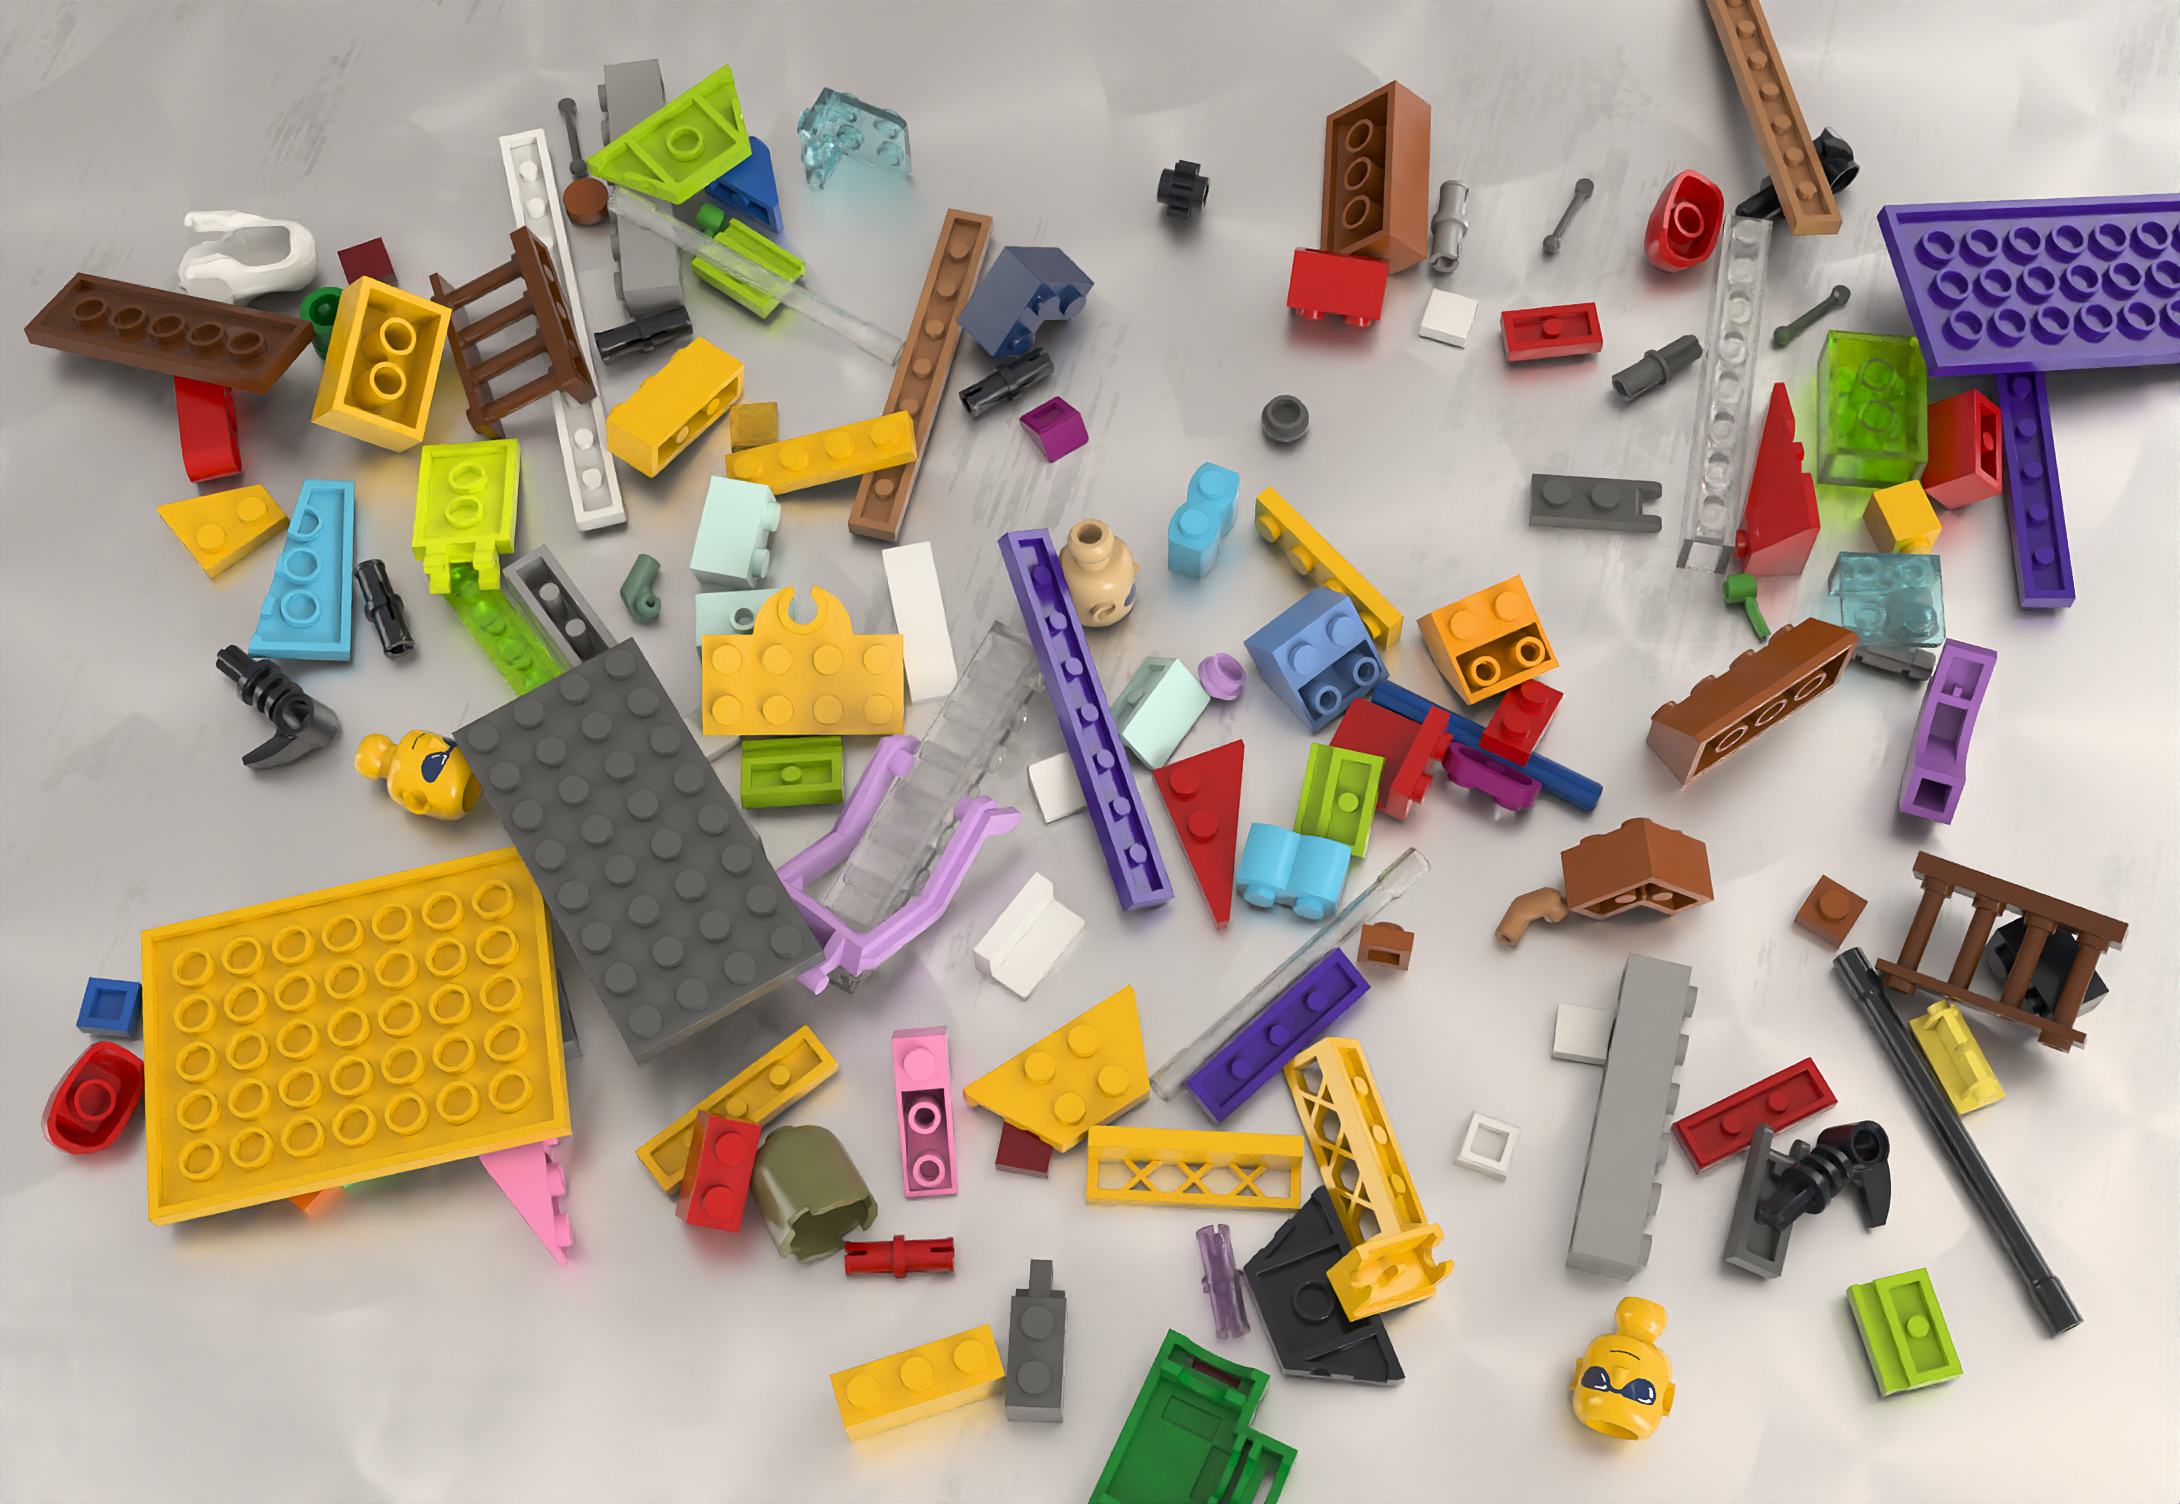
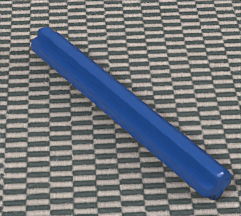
M1382 679L1372 694L1371 703L1420 724H1423L1431 706L1451 713L1447 732L1454 735L1452 742H1461L1540 781L1542 784L1541 789L1586 811H1592L1601 798L1603 786L1600 783L1536 752H1533L1524 768L1478 747L1482 734L1486 729L1485 727L1387 679Z

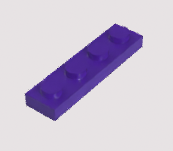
M1339 947L1332 948L1183 1080L1181 1084L1214 1124H1220L1365 994L1371 986Z

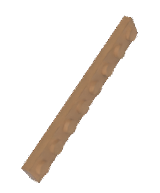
M1706 0L1792 236L1838 234L1843 222L1759 0Z
M948 208L882 416L905 410L909 412L913 419L918 461L863 474L848 520L850 533L892 542L897 540L963 327L957 320L973 296L994 229L993 217Z

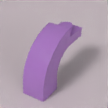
M1946 637L1934 675L1930 676L1914 728L1902 779L1899 811L1951 825L1966 782V760L1973 728L1997 661V651Z

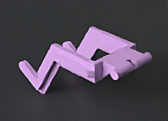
M895 734L891 737H882L832 831L775 871L823 949L827 959L795 977L797 981L816 995L825 989L829 982V977L826 975L837 966H842L857 977L865 970L877 967L941 918L986 837L1009 834L1017 827L1021 820V812L1014 807L997 809L998 803L987 795L980 796L975 800L970 796L962 798L953 812V817L959 820L960 824L921 894L869 933L857 932L806 894L803 889L854 853L895 776L903 778L911 771L916 761L915 757L922 746V742L913 735Z

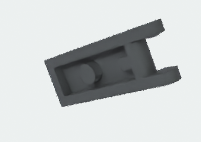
M1532 474L1530 482L1529 525L1656 533L1662 529V518L1657 515L1642 514L1643 499L1660 498L1662 496V484L1656 481Z
M1760 1123L1753 1133L1723 1259L1767 1279H1773L1781 1276L1793 1223L1783 1231H1774L1769 1225H1765L1761 1221V1205L1782 1188V1172L1791 1164L1799 1163L1804 1156L1809 1155L1810 1144L1800 1139L1795 1140L1787 1156L1770 1148L1774 1129L1767 1124Z

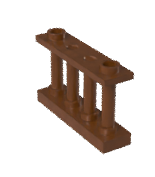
M526 225L509 234L515 253L511 255V260L457 289L437 272L429 276L434 292L430 301L452 309L447 336L470 406L466 410L467 419L478 435L485 434L491 440L506 439L500 419L556 390L561 393L566 391L581 405L597 397L548 247ZM519 277L525 280L528 290L523 292V298L470 325L464 306ZM532 314L537 317L540 327L535 330L536 335L484 362L481 361L476 343ZM544 352L549 354L552 366L548 367L547 374L494 401L488 381Z
M1919 851L1912 871L1915 878L1922 881L1920 888L1925 891L1897 963L1894 964L1878 958L1876 961L1875 970L1878 975L1885 977L1883 985L1913 996L1915 990L1919 989L2039 1033L2040 1036L2037 1042L2064 1053H2069L2071 1046L2084 1050L2087 1043V1034L2072 1029L2101 953L2107 954L2109 947L2122 951L2129 933V924ZM1953 892L1972 898L1971 906L1975 908V912L1946 983L1919 973L1917 969L1945 898L1951 899ZM2006 910L2025 917L2023 925L2027 927V930L1998 1002L1968 991L1996 916L2002 917ZM2056 929H2060L2078 936L2075 943L2080 945L2050 1021L2020 1010L2048 935H2054Z

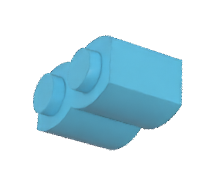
M1210 462L1204 463L1196 470L1189 482L1187 502L1177 509L1169 524V569L1198 580L1203 579L1212 570L1219 555L1220 540L1230 532L1237 518L1239 473Z
M1252 823L1236 876V891L1243 894V898L1254 905L1270 907L1273 903L1287 904L1293 907V911L1296 914L1308 919H1322L1323 915L1336 916L1351 862L1352 848L1330 839L1300 835L1274 825Z

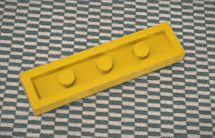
M907 410L725 455L727 478L767 485L773 495L918 461L913 419Z
M1271 486L1256 497L1255 526L1259 533L1271 543L1275 541L1287 553L1290 563L1299 573L1303 575L1308 573L1320 587L1349 595L1371 640H1375L1385 651L1399 641L1404 616Z
M805 1024L638 1148L635 1153L662 1190L670 1197L681 1189L698 1109L750 1119L763 1127L839 1070L838 1063Z

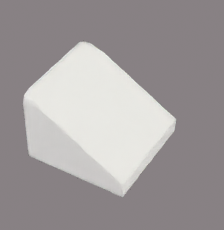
M1069 750L1027 766L1028 783L1045 823L1088 808Z

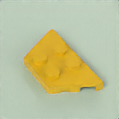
M1129 984L963 1088V1098L974 1107L979 1104L1004 1117L1005 1122L1021 1130H1028L1038 1135L1040 1140L1052 1145L1053 1149L1061 1153L1080 1143L1088 1137L1089 1125L1106 1126L1150 1097V1085L1134 989Z

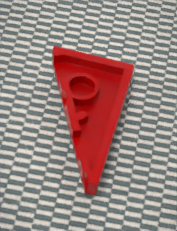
M1242 739L1152 771V781L1217 931L1227 928V923L1230 920L1245 748Z

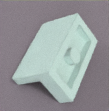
M1147 657L1110 707L1122 745L1129 747L1143 764L1153 771L1163 767L1210 702L1211 697L1178 658Z

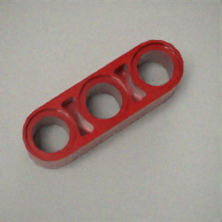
M173 375L182 456L191 483L241 474L242 464L233 388Z

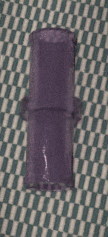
M1218 1224V1233H1214V1226L1209 1225L1196 1232V1239L1199 1242L1205 1275L1201 1278L1202 1289L1210 1297L1216 1326V1338L1227 1340L1229 1338L1228 1331H1232V1338L1235 1339L1247 1335L1251 1331L1241 1287L1245 1285L1244 1274L1242 1270L1236 1267L1230 1238V1227L1226 1224Z

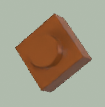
M1822 875L1797 913L1794 922L1839 949L1868 901L1827 876Z
M1378 922L1374 925L1363 924L1357 962L1408 971L1415 933L1404 931L1401 926L1389 922Z

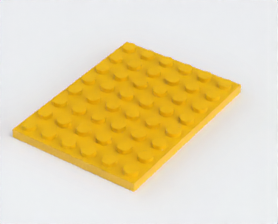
M515 846L141 931L148 1220L157 1227L572 1134L550 908Z

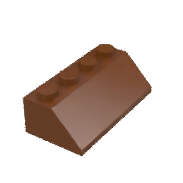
M1396 80L1327 116L1320 250L1390 260L1388 272L1390 276L1427 259L1431 105Z
M1809 617L1796 627H1793L1792 624H1787L1776 631L1768 640V645L1755 653L1753 649H1749L1739 655L1729 666V671L1718 678L1714 675H1709L1693 687L1690 696L1677 704L1672 700L1661 706L1651 717L1652 724L1646 743L1679 782L1685 786L1839 684L1860 638L1852 630Z

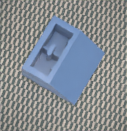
M1319 586L1243 642L1264 682L1300 721L1314 733L1345 711L1354 699L1362 698L1374 689L1382 679L1390 677L1349 595Z

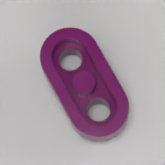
M1461 742L1451 743L1442 762L1443 768L1448 772L1447 777L1450 781L1468 789L1476 787L1492 795L1493 800L1498 805L1508 810L1519 811L1521 807H1533L1542 788L1540 781Z

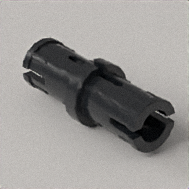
M681 305L678 308L644 318L642 314L634 316L633 322L600 333L596 332L594 333V338L603 362H607L609 359L641 349L645 353L653 351L656 344L687 334H693V328L684 305Z
M1038 346L1015 362L1013 361L1008 365L1002 363L993 368L994 373L960 391L959 398L967 412L970 411L969 415L972 418H976L981 413L987 411V409L1007 398L1010 401L1021 396V390L1054 373L1053 363L1047 352L1044 353V349Z
M379 559L367 560L357 565L354 571L355 578L358 580L366 601L364 606L366 618L369 622L374 623L386 657L396 658L408 654L414 649L415 642L411 638L402 614L404 611L403 600L398 594L394 593L385 570L384 562Z

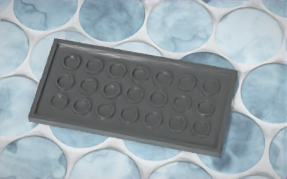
M633 637L451 733L638 1066L827 960L814 934Z

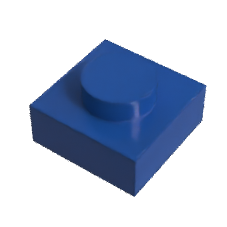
M89 977L76 1026L82 1033L133 1038L143 1002L142 985L140 982Z

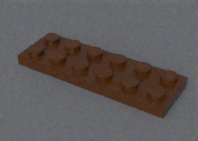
M80 272L24 328L30 344L265 395L316 337L312 322L309 320Z

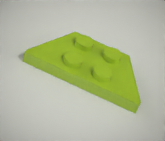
M728 64L724 65L586 159L588 171L598 178L680 205L752 155L731 67Z

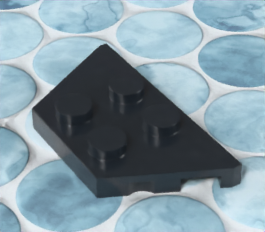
M1326 1186L1317 1187L1311 1194L1310 1199L1291 1220L1288 1219L1277 1230L1274 1238L1267 1246L1260 1249L1243 1267V1276L1282 1373L1396 1386L1405 1382L1406 1377L1379 1313L1350 1322L1326 1274L1352 1248Z

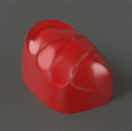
M1691 169L1679 173L1667 184L1650 214L1644 238L1646 258L1657 269L1666 273L1681 272L1709 258L1718 241L1724 212V197L1716 184Z
M99 1041L86 1048L63 1074L48 1098L41 1121V1128L46 1141L57 1150L70 1155L93 1153L108 1148L126 1127L140 1100L145 1087L144 1062L129 1050L113 1042Z

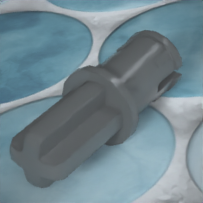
M1684 335L1658 351L1648 350L1644 353V358L1639 360V362L1612 376V385L1615 392L1623 401L1628 402L1658 383L1661 385L1668 383L1671 374L1702 356L1703 349L1698 339L1694 335Z

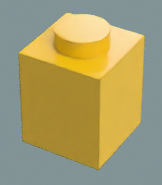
M1918 479L1872 492L1862 516L1886 565L1900 560L1911 563L1926 557L1932 551L1942 530V526Z

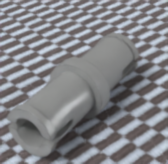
M1448 180L1441 185L1438 212L1431 221V231L1434 234L1429 263H1432L1434 269L1443 272L1453 271L1458 267L1461 239L1466 236L1469 224L1465 217L1470 190L1469 188L1467 189V185L1464 182L1458 180Z

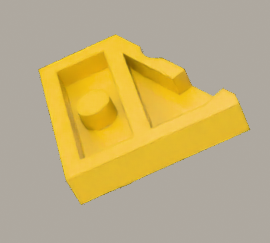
M261 484L164 504L156 509L161 519L211 580L277 536L290 525L288 516Z

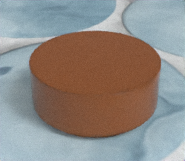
M582 178L572 182L565 189L563 203L568 217L573 222L581 225H592L602 221L609 214L607 205L609 193L601 181L593 178Z

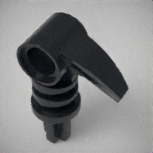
M1825 127L1821 135L1813 140V144L1832 194L1835 196L1852 183L1859 173L1860 166L1854 161L1853 151L1849 144L1832 127ZM1770 175L1761 181L1759 193L1736 207L1735 215L1741 227L1753 229L1774 215L1786 219Z
M229 645L225 650H219L216 667L237 684L236 693L238 698L247 705H254L259 712L264 713L270 721L274 722L277 728L273 738L242 757L245 766L251 769L279 766L301 757L312 748H320L327 745L334 738L338 729L336 713L328 706L305 694L298 684L291 682L288 676L281 673L280 667L269 659L255 661L253 658H248V654L236 645ZM310 714L307 722L302 726L305 717Z
M1871 1120L1824 1129L1818 1136L1816 1147L1810 1154L1804 1156L1799 1163L1791 1164L1782 1172V1188L1761 1205V1221L1765 1225H1769L1776 1232L1783 1231L1804 1212L1814 1215L1823 1212L1830 1205L1831 1199L1838 1195L1842 1188L1847 1187L1853 1181L1858 1186L1868 1228L1885 1225L1891 1201V1177L1887 1160L1890 1153V1143L1885 1130L1878 1123Z

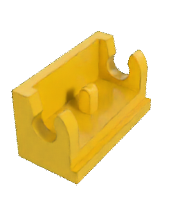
M1438 1223L1356 1246L1326 1272L1350 1322L1420 1301L1437 1293L1435 1287L1452 1273L1454 1267L1453 1260L1438 1263L1437 1266L1432 1259L1433 1247L1439 1246L1444 1238Z

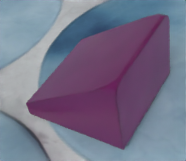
M1059 396L1054 397L1019 418L1022 427L1042 454L1051 462L1084 445L1089 440L1080 412Z

